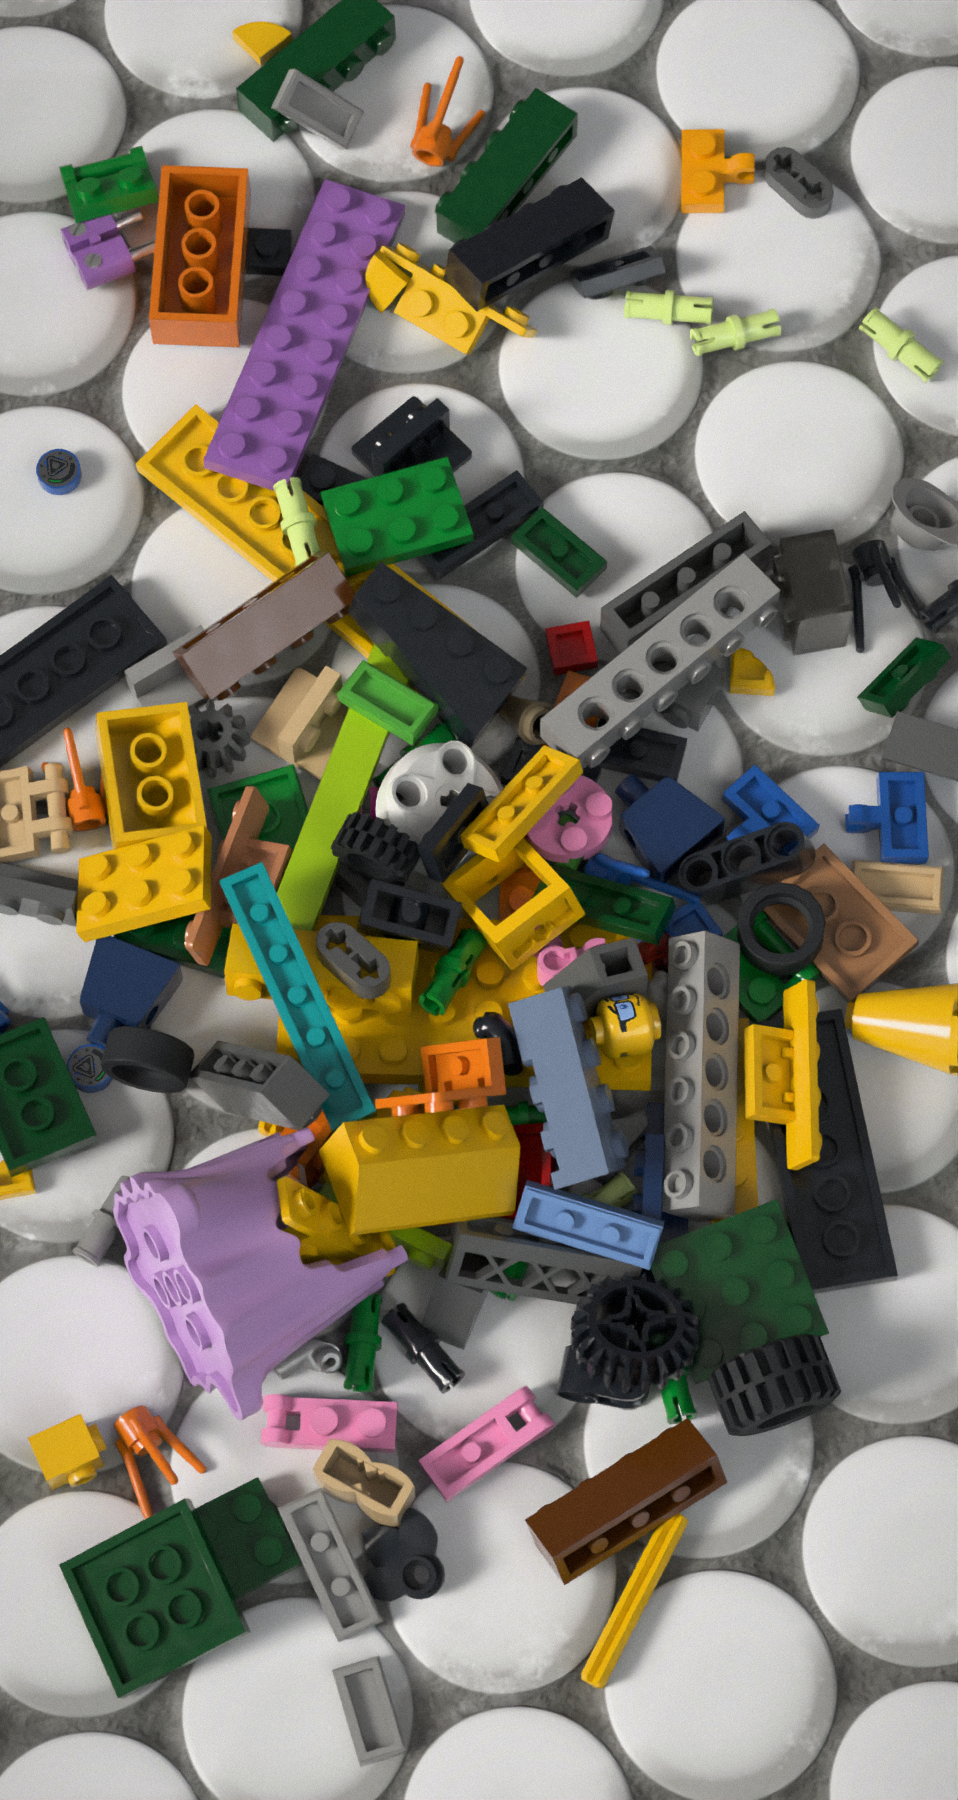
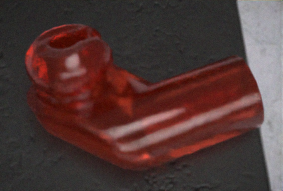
M664 932L658 945L644 941L637 943L644 966L654 961L657 969L668 968L670 934Z

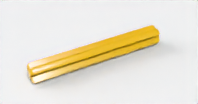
M677 1514L655 1528L581 1673V1679L589 1685L599 1689L605 1687L687 1527L688 1519L682 1514Z

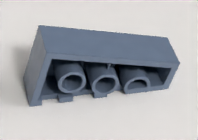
M564 986L508 1003L522 1062L526 1067L533 1066L535 1075L529 1078V1090L533 1105L537 1107L540 1113L545 1112L547 1122L543 1123L544 1131L540 1132L544 1150L546 1152L550 1151L553 1158L557 1159L559 1171L550 1173L554 1190L606 1175L626 1167L624 1158L629 1156L628 1145L622 1130H615L610 1112L615 1111V1104L609 1086L607 1084L601 1085L596 1066L601 1065V1058L594 1039H587L582 1021L587 1020V1013L581 995L579 993L573 994L571 986Z

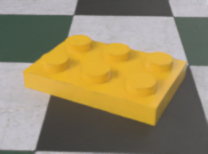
M205 825L80 858L76 933L84 943L210 910L212 835Z

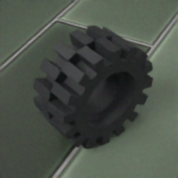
M358 812L349 814L331 845L332 854L339 857L338 861L341 864L349 865L348 869L353 873L359 872L362 874V878L368 881L369 879H375L401 887L405 886L421 857L417 848L418 844L416 841L409 840L410 836L405 832L400 833L397 831L398 827L393 824L388 826L384 824L383 819L376 817L374 820L370 814L366 813L362 815Z

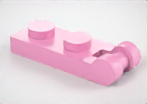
M524 1386L418 1460L420 1467L446 1503L555 1427L556 1424L547 1412L542 1414L533 1402L536 1397L528 1386ZM518 1413L526 1425L516 1432L507 1419Z
M280 1394L264 1396L263 1411L267 1413V1428H263L261 1431V1445L324 1450L329 1439H339L354 1444L363 1452L395 1453L397 1402L301 1398ZM287 1415L301 1416L300 1431L286 1429Z

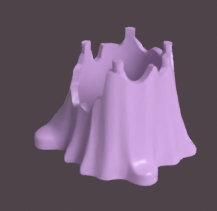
M308 1127L285 1136H281L280 1132L188 1169L168 1172H139L121 1182V1190L114 1194L113 1214L127 1247L124 1261L132 1281L156 1309L161 1319L165 1336L178 1355L189 1382L195 1387L198 1385L202 1386L209 1394L217 1388L233 1415L240 1421L261 1409L263 1405L262 1383L270 1371L327 1326L383 1287L384 1282L382 1279L393 1268L408 1261L405 1249L402 1245H399L388 1252L383 1248L340 1265L331 1264L326 1259L306 1265L302 1263L299 1256L301 1243L297 1236L281 1231L289 1226L282 1220L277 1180L287 1176L297 1166L298 1159L308 1148L307 1144L315 1141Z

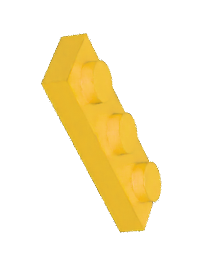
M544 745L460 835L464 848L500 863L581 776L583 769L580 759Z

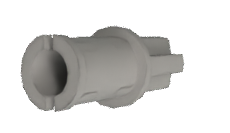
M121 1176L101 1209H94L92 1215L95 1218L77 1247L73 1249L76 1256L95 1267L100 1266L101 1260L120 1232L113 1214L114 1194L121 1190L120 1183L129 1179V1176Z

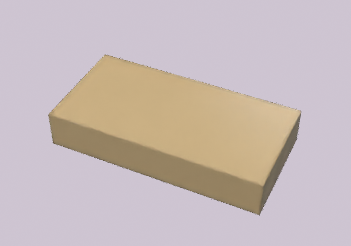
M852 860L851 871L890 911L940 915L944 867Z

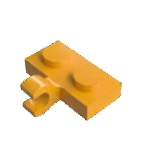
M682 129L681 213H724V183H754L755 154L739 153L731 158L724 159V129Z

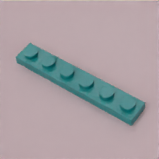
M263 862L219 880L303 1068L330 1094L321 1106L332 1133L343 1122L368 1120L377 1116L375 1107Z

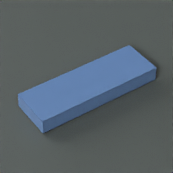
M529 1180L526 1181L513 1224V1229L650 1270L664 1227V1221L559 1189L554 1190L552 1187Z

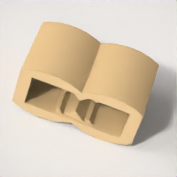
M329 1439L313 1467L315 1481L327 1495L344 1503H357L366 1516L385 1526L399 1527L405 1511L410 1508L415 1499V1488L407 1475L391 1465L371 1462L370 1458L359 1447L344 1440Z

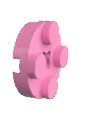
M581 775L525 837L540 856L553 862L569 863V859H577L584 856L585 860L593 857L603 849L612 832V800L599 784ZM566 810L574 811L575 817L579 821L576 824L567 822L565 826L558 824V813Z

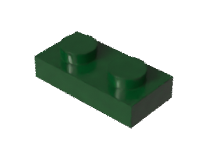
M542 506L512 535V544L576 598L607 569V561Z
M916 637L857 698L865 710L893 718L897 711L901 712L908 706L910 699L926 683L936 678L939 670L952 657L943 644Z

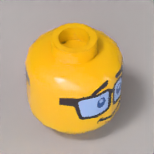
M630 994L601 1000L596 1009V1017H591L588 1021L590 1038L594 1039L596 1045H601L605 1054L610 1058L650 1052L654 1041L661 1037V1023L657 1007L654 1002L648 1003L641 994Z

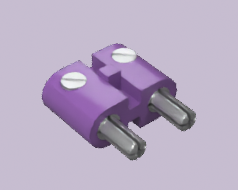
M139 209L115 218L110 214L73 223L60 229L65 247L74 266L77 267L78 274L87 291L136 272L134 263L154 255L155 240H150L128 249L122 235H119V232L143 223V215Z

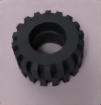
M809 1334L785 1337L748 1350L721 1364L708 1377V1382L729 1435L734 1436L755 1435L803 1419L831 1404L841 1393L821 1337Z

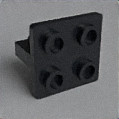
M412 396L351 447L352 455L375 477L448 457L454 473L472 458L471 449L450 430L449 408L438 398L426 406L418 397Z

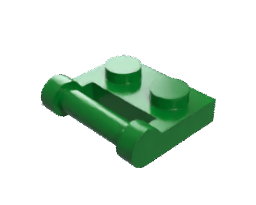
M142 146L129 149L130 153L90 164L74 168L72 164L59 167L64 189L76 223L159 202L156 185Z
M761 911L754 921L753 931L755 937L771 953L787 954L794 952L766 922L768 917ZM738 924L723 937L738 943L736 937ZM740 951L739 1009L753 1023L771 1020L783 1010V993L786 989L805 979L816 981L821 972L811 963L800 972L791 974L793 978L784 984L776 975L766 974L752 966Z

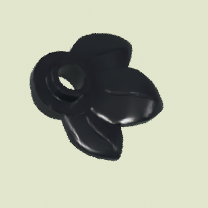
M412 1507L408 1508L402 1517L399 1529L378 1526L363 1530L364 1548L371 1563L374 1565V1568L363 1579L373 1598L388 1602L404 1595L413 1599H426L434 1596L441 1589L445 1579V1570L441 1560L435 1555L438 1534L434 1525L421 1511ZM419 1565L425 1566L429 1572V1578L424 1584L419 1583L414 1576V1571Z

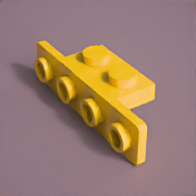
M398 242L396 247L382 245L380 251L387 258L413 273L394 313L466 355H471L489 319L496 321L522 337L534 338L538 330L527 324L530 317L520 310L507 305L504 311L498 306L490 304L476 312L444 279L445 267L434 263L433 267L430 268L418 261L421 256L418 251L403 243Z
M806 979L786 989L783 993L784 1029L752 1024L744 1028L745 1119L786 1125L787 1168L791 1170H799L818 1161L822 1148L818 1111L821 1102V1091L818 1087L817 1071L820 1046L817 1042L816 1032L819 1002L815 993V981Z
M287 1176L277 1180L282 1220L289 1226L281 1231L297 1236L301 1243L299 1256L303 1264L306 1265L326 1259L331 1264L340 1265L383 1248L386 1252L395 1248L394 1240L388 1231L350 1236L339 1204ZM393 1268L385 1277L395 1274V1268Z

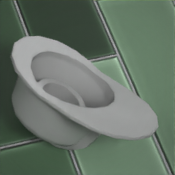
M903 478L897 481L892 488V501L896 508L891 523L901 539L912 547L921 550H942L948 544L958 546V501L947 496L931 483L918 478Z

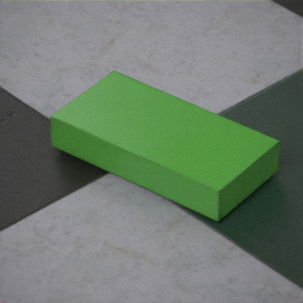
M365 660L361 661L337 693L339 702L412 746L438 713V704Z

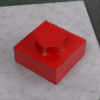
M589 620L545 628V638L554 676L566 674L568 670L577 672L598 668V658Z

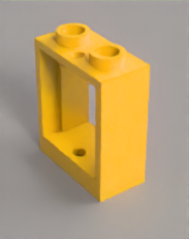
M524 838L500 863L477 854L452 873L444 883H440L450 900L462 903L460 914L477 932L483 935L487 944L512 971L585 915L570 886ZM526 863L547 887L495 927L474 902Z

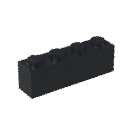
M582 177L568 185H560L550 195L535 203L525 204L517 213L502 221L492 222L484 231L475 236L457 241L449 249L444 279L478 312L607 240L615 210Z

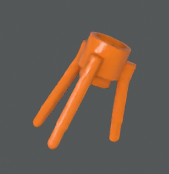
M458 56L455 59L434 119L427 126L432 85L425 83L423 86L416 131L410 147L413 149V156L429 166L440 167L445 159L454 162L459 148L485 116L484 110H479L454 141L450 137L452 134L451 129L442 124L464 62L462 56Z
M67 727L63 730L75 789L69 791L68 800L65 798L67 817L71 818L73 831H89L105 825V815H108L102 774L100 776V794L96 793L95 787L84 785L72 729ZM43 762L42 765H41V768H42L44 774H45L44 766H45L46 764H49L48 762Z
M141 1405L129 1410L114 1423V1429L120 1437L115 1442V1446L124 1459L145 1519L153 1515V1510L133 1455L134 1451L137 1456H144L149 1453L172 1485L178 1483V1477L158 1448L162 1442L160 1436L198 1473L203 1474L206 1472V1466L167 1428L160 1415L153 1417L146 1406Z

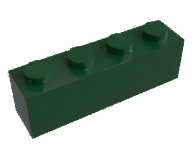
M377 0L339 1L236 88L239 111L273 142L284 133L289 134L293 132L299 124L271 108L289 69L298 70L334 92L344 82L356 79L362 72L364 65L376 55L381 56L392 47L396 39L395 16Z
M537 88L533 90L526 100L520 99L513 107L509 121L502 130L496 129L490 135L486 142L484 153L477 161L471 160L465 166L460 176V182L452 192L446 191L440 197L435 207L437 233L456 243L461 239H469L484 231L494 221H502L515 214L576 138L578 113Z

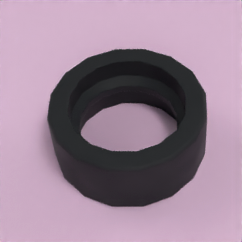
M777 882L764 885L747 897L739 912L736 937L738 943H740L741 953L752 966L766 974L784 976L800 972L813 963L822 948L826 921L821 905L810 892L796 884ZM781 904L799 910L806 918L808 925V936L803 945L796 951L787 954L771 953L762 948L755 938L753 927L756 917L763 909L768 906Z
M124 1026L114 1028L109 1032L101 1060V1067L103 1072L109 1077L125 1085L156 1093H177L187 1087L195 1055L193 1049L188 1044L174 1036L157 1030Z

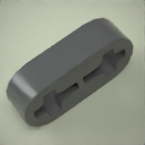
M780 147L768 154L764 167L766 183L804 217L815 219L826 215L831 209L834 190L831 182L792 148ZM778 164L782 168L790 165L791 174L785 170L778 174L776 172V165ZM807 192L811 195H815L818 192L821 193V201L816 198L810 201L806 200Z
M333 922L320 929L316 937V948L321 964L361 998L373 999L385 994L391 983L390 964L386 957L346 923ZM334 942L340 945L346 942V953L339 947L329 950V943ZM361 968L369 974L378 971V978L374 979L371 976H366L361 979Z

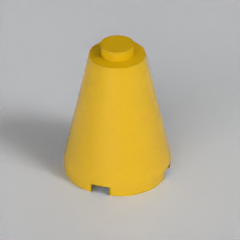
M958 983L859 993L855 1002H848L845 1013V1028L852 1030L854 1040L947 1074L958 1076Z

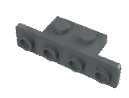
M0 863V913L6 915L21 914L35 917L51 925L66 924L76 927L77 879Z

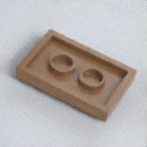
M823 843L815 851L814 863L807 871L781 882L796 884L807 890L821 905L826 924L822 948L813 964L826 981L847 1002H855L859 993L868 991L918 946L919 940ZM781 904L768 906L762 910L768 917L767 919L796 949L803 945L808 936V925L806 918L799 910Z

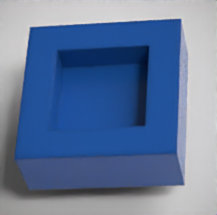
M688 902L674 911L663 933L668 941L671 937L700 931H708L723 937V932L701 902L698 904Z

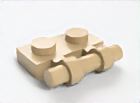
M46 764L44 766L45 780L35 782L33 771L28 766L0 771V863L39 857V839L48 837L51 839L52 853L63 854L70 851L69 836L72 835L73 829L71 818L67 817L65 798L69 796L68 780L63 779L62 764ZM47 800L49 818L37 820L36 801Z

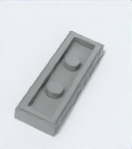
M322 1487L279 1507L278 1511L338 1642L382 1622L383 1620Z

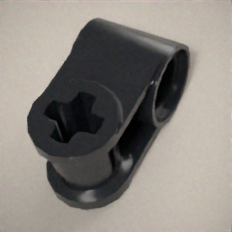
M572 1345L565 1347L556 1390L557 1396L573 1402L600 1404L623 1410L636 1409L647 1400L649 1390L644 1395L639 1386H633L631 1393L624 1394L619 1383H613L606 1389L603 1382L604 1376L590 1379L589 1372L587 1371L588 1366L578 1365L577 1351L572 1350Z

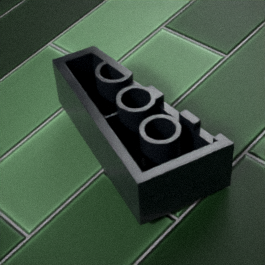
M381 561L353 597L348 612L380 651L386 657L389 656L407 678L409 685L413 689L416 687L424 697L438 704L436 716L442 723H446L457 735L458 741L466 744L471 749L518 688L528 668Z

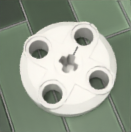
M460 741L427 744L410 751L390 768L378 790L376 817L383 819L384 824L388 826L393 824L398 827V832H405L410 836L409 840L416 841L419 845L425 833L431 830L446 811L449 803L459 795L467 783L483 787L488 804L503 790V787L492 769L477 755L473 754L466 744ZM443 761L451 766L453 774L445 769ZM396 792L405 798L407 806L398 800ZM469 850L452 873L475 857L477 853ZM420 857L414 871L427 875Z

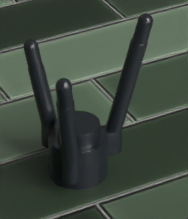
M871 540L857 546L852 552L855 565L847 569L852 582L854 637L857 653H863L862 581H866L868 586L883 584L895 608L901 606V600L896 590L897 587L914 617L920 619L918 611L921 609L899 572L895 558L890 557L887 545L882 540Z

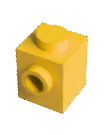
M81 1413L28 1437L51 1490L67 1483L71 1487L85 1484L97 1476L96 1470L104 1467L99 1453L106 1450L107 1447L96 1423L86 1426Z

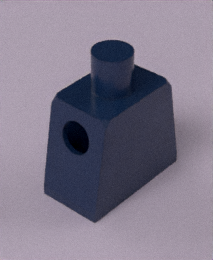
M631 774L615 789V794L628 806L620 815L619 831L643 868L650 871L649 877L666 883L678 873L680 864L687 856L707 849L723 835L725 818L671 777H664L649 790L635 774Z
M112 936L96 939L79 1001L83 1014L95 1019L86 1038L87 1041L105 1048L109 1032L114 1028L131 1026L150 1029L183 980L180 964Z

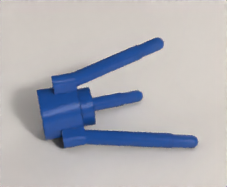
M597 853L591 857L583 872L629 886L632 881L694 904H698L701 900L698 895L649 877L650 871L646 868L616 860L604 853Z

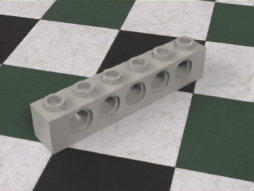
M743 553L543 716L540 721V737L552 749L580 759L582 769L587 765L590 768L597 766L609 754L610 746L621 737L627 740L634 736L643 726V719L655 709L658 712H662L668 708L677 698V691L688 682L696 684L702 680L710 671L711 663L722 654L728 657L736 652L744 643V636L755 627L763 629L770 624L779 612L778 603L781 590ZM724 607H734L741 614L727 616L720 610ZM692 634H700L706 637L708 641L702 644H694L686 637ZM665 661L672 664L674 668L670 671L662 672L655 669L653 664ZM624 689H634L640 693V696L629 700L621 697L619 692ZM597 716L603 718L607 723L602 727L595 728L587 725L585 720Z
M708 931L669 938L662 1212L696 1222L728 1218L735 1215L740 943Z

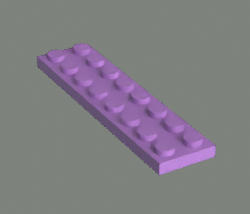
M324 179L203 459L204 468L274 491V484L283 479H286L287 487L291 486L289 479L295 477L370 299V289L366 288L368 264L373 255L381 249L382 245L392 246L405 215L404 204Z

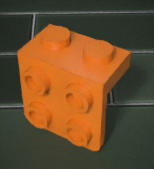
M500 1037L420 1047L425 1094L375 1099V1108L391 1107L392 1117L421 1114L420 1104H424L425 1113L455 1110L454 1100H459V1109L488 1106L487 1096L506 1094Z

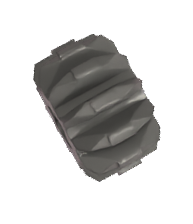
M209 699L206 704V710L202 712L198 707L191 704L189 708L190 723L198 773L207 768L209 777L214 779L217 775L216 768L222 767L226 772L232 774L234 771L232 760L244 762L246 750L243 747L250 744L249 732L243 730L246 726L244 717L242 715L232 716V706L228 703L219 711H216L214 702ZM211 736V738H212L213 740H218V741L212 743L211 740L208 739V738H206V737Z

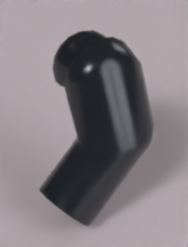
M485 1012L483 1017L476 1018L473 1023V1032L476 1038L500 1037L504 1075L514 1076L520 1074L523 1071V1063L514 1027L497 1012Z

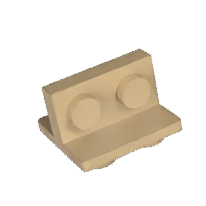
M325 666L320 675L316 677L300 667L296 668L251 733L252 742L290 764H294L297 768L321 781L349 709L348 706L339 702L337 693L342 688L341 674Z

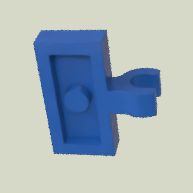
M757 765L751 767L723 792L722 801L744 821L727 836L726 839L728 841L782 822L794 823L801 828L809 839L818 833L820 825ZM791 841L786 844L781 855L789 856L793 854L798 848L799 841Z
M879 772L876 778L878 806L849 805V814H845L846 833L859 834L879 829L881 862L926 864L929 858L924 772Z

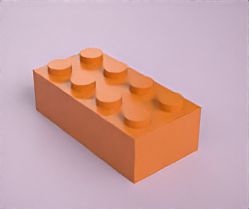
M162 165L149 310V324L153 344L240 348L246 270L245 260L251 205L248 168Z

